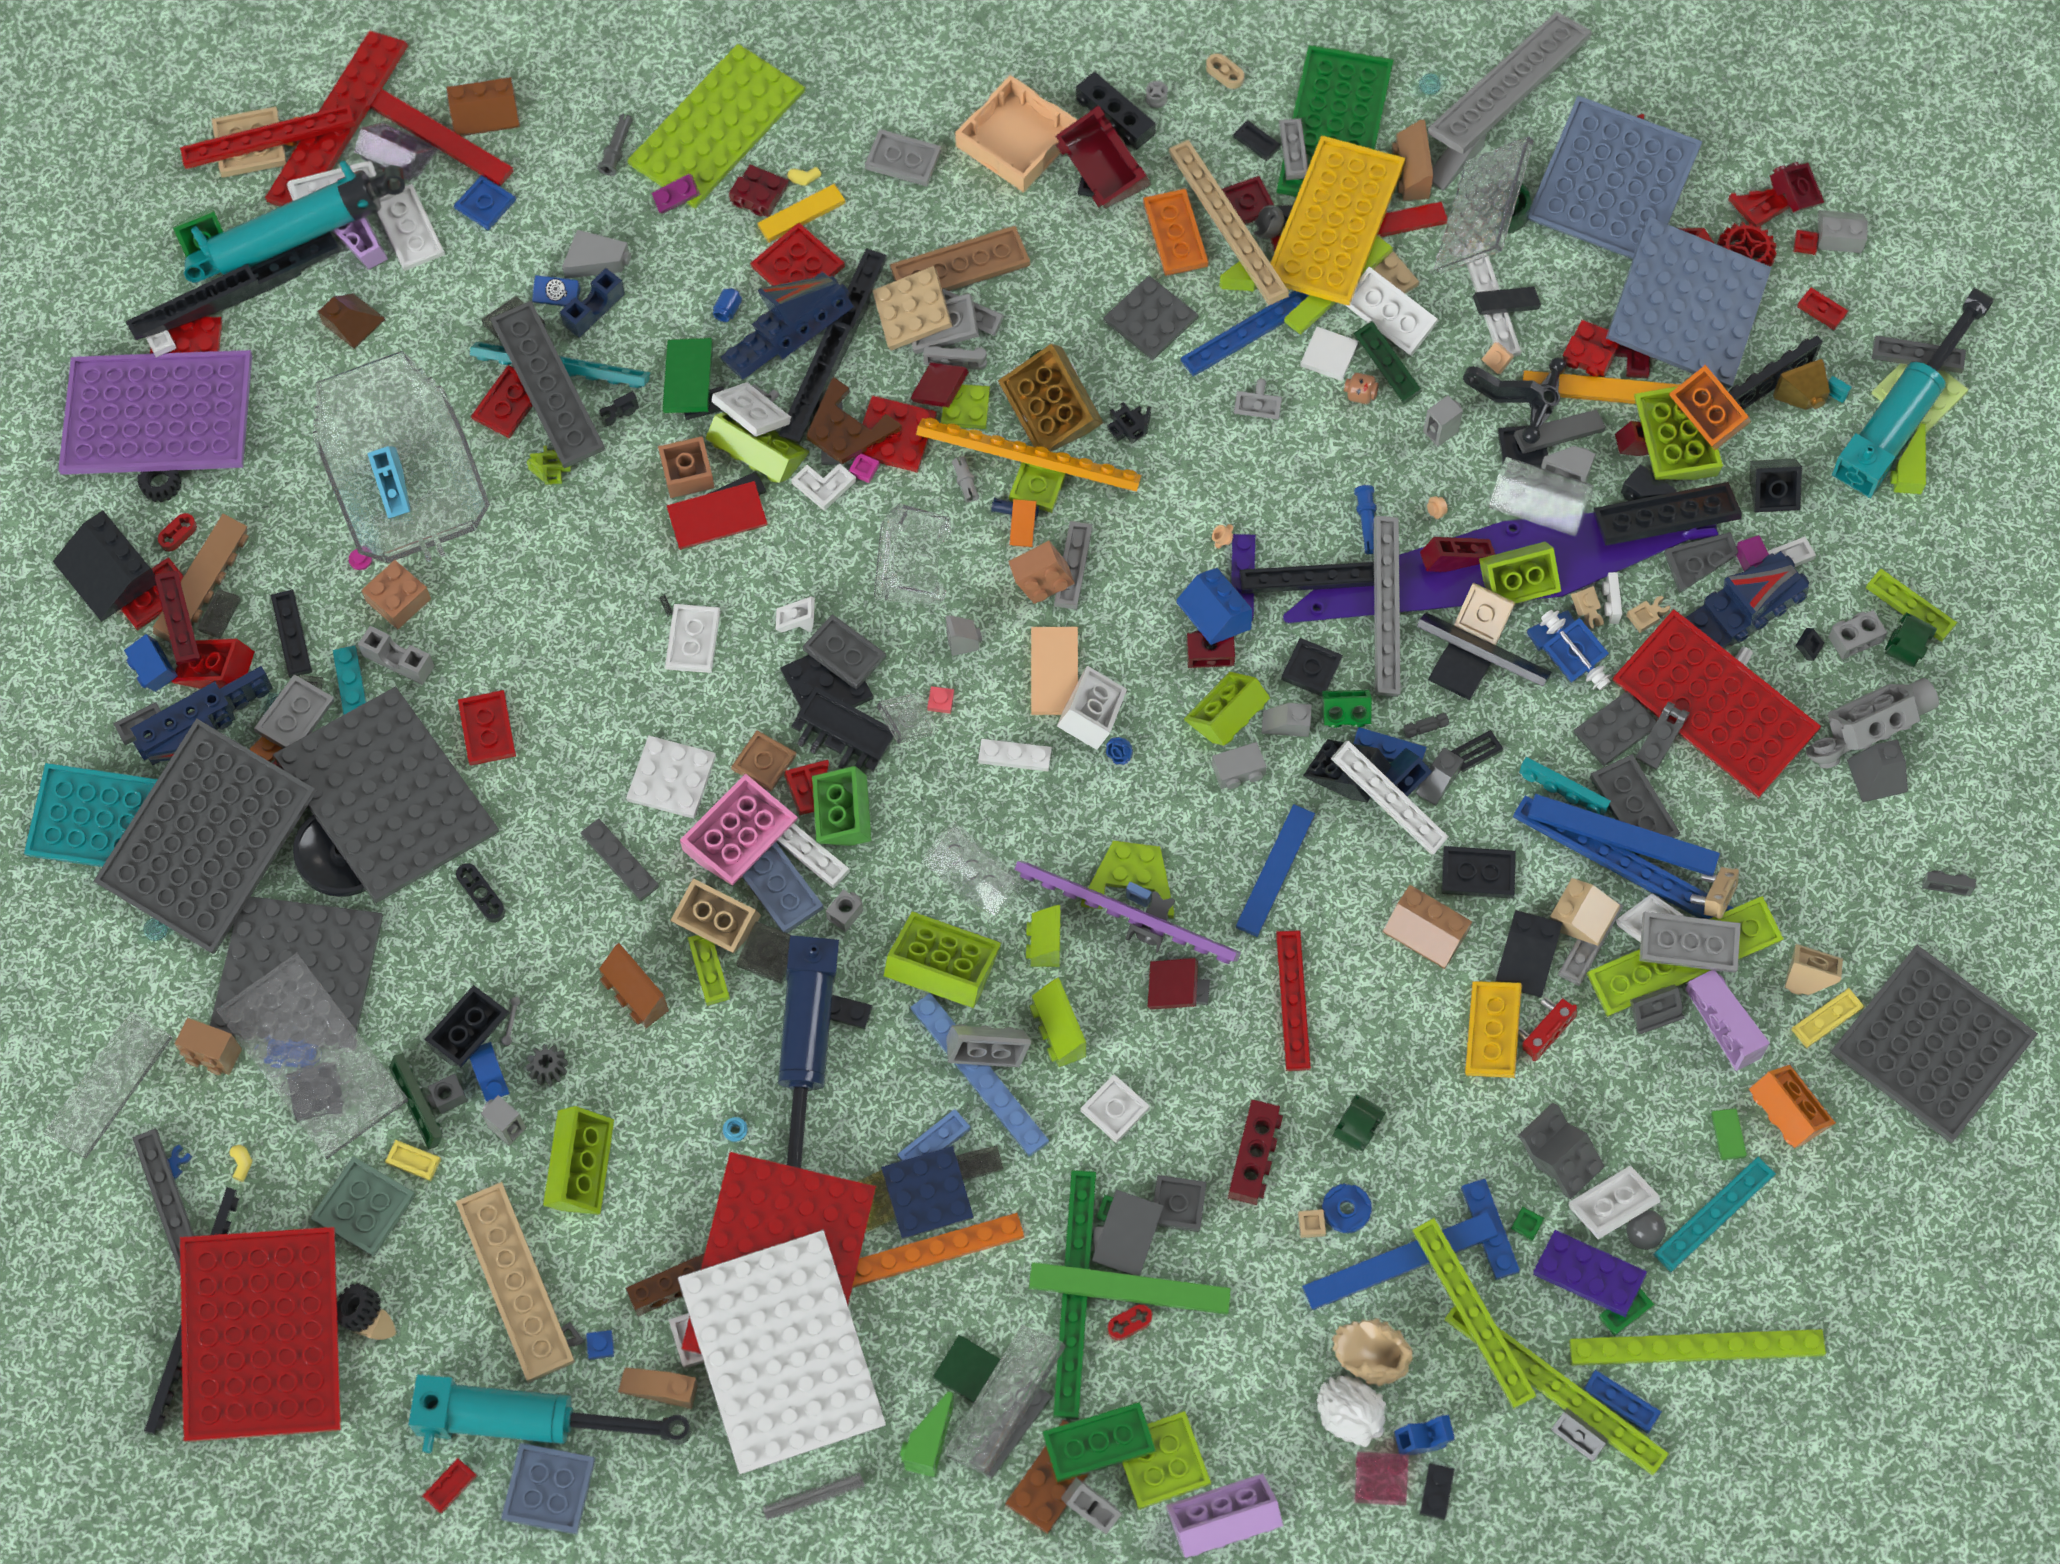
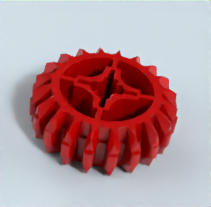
M1742 221L1739 226L1734 223L1731 228L1727 227L1724 230V233L1719 236L1717 245L1750 259L1763 255L1755 261L1769 267L1773 265L1777 255L1776 243L1773 242V236H1768V229L1762 231L1761 224L1754 227L1752 222L1749 225H1745ZM1740 240V242H1735L1734 245H1730L1732 242Z

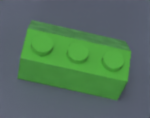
M856 766L812 776L816 842L852 846L872 841L867 775Z

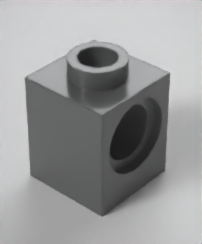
M455 1074L428 1086L431 1094L427 1098L432 1108H438L441 1114L468 1102ZM446 1091L452 1092L449 1098H440L442 1093Z

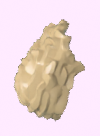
M1378 1318L1367 1321L1363 1319L1360 1323L1353 1321L1349 1325L1339 1326L1336 1330L1337 1335H1334L1332 1339L1334 1343L1332 1350L1335 1351V1356L1342 1363V1367H1345L1346 1370L1352 1372L1356 1377L1365 1379L1366 1384H1377V1386H1382L1385 1383L1391 1384L1408 1373L1409 1364L1413 1359L1412 1349L1405 1341L1401 1331H1395L1388 1325V1322L1381 1323Z

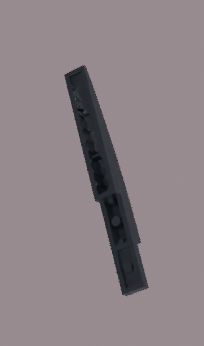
M328 232L251 268L248 264L243 265L125 321L135 340L184 325L274 289L302 275L301 270L339 253L340 248L332 234Z
M868 248L865 249L848 286L850 293L848 298L853 308L827 327L788 412V415L791 416L790 424L781 428L778 434L779 437L800 444L871 302L872 290L887 261L886 254Z

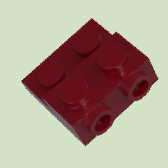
M1796 161L1787 166L1781 165L1773 169L1774 173L1769 176L1777 196L1785 194L1787 203L1793 213L1825 203L1808 162L1799 164Z
M749 164L743 176H738L729 191L730 202L738 208L744 207L751 210L757 216L770 217L788 187L789 180Z

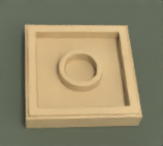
M1473 583L1454 626L1496 645L1516 602Z

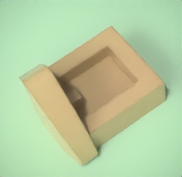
M380 1309V1311H377V1319H373L374 1323L371 1326L368 1325V1329L365 1331L361 1330L359 1333L355 1331L354 1333L382 1340L395 1336L396 1329L389 1314L385 1310Z

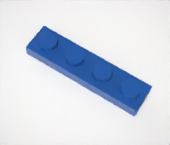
M1486 1179L1462 1185L1461 1190L1472 1218L1488 1212L1498 1233L1497 1237L1482 1243L1495 1280L1518 1274L1520 1269Z

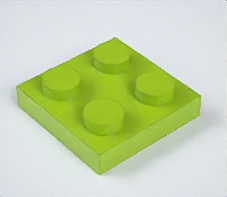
M962 384L950 407L942 408L941 423L946 425L956 424L961 428L986 429L990 386Z
M1021 462L1009 494V501H1013V499L1037 501L1036 506H1039L1040 510L1052 513L1067 474Z

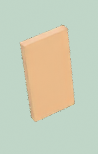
M1031 627V715H1062L1078 683V627Z

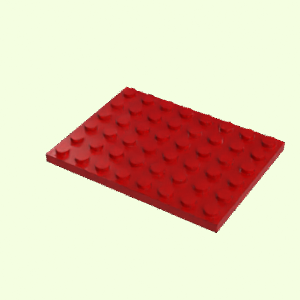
M729 1152L701 1270L824 1230L848 1305L876 1186ZM689 1315L681 1350L701 1354Z
M325 1227L180 1237L184 1442L341 1431L335 1228Z

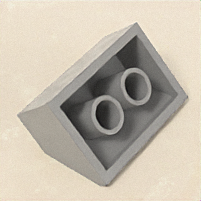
M958 1024L951 1026L946 1037L948 1063L1020 1067L1031 1045V1039L1024 1030L1012 1027H972Z

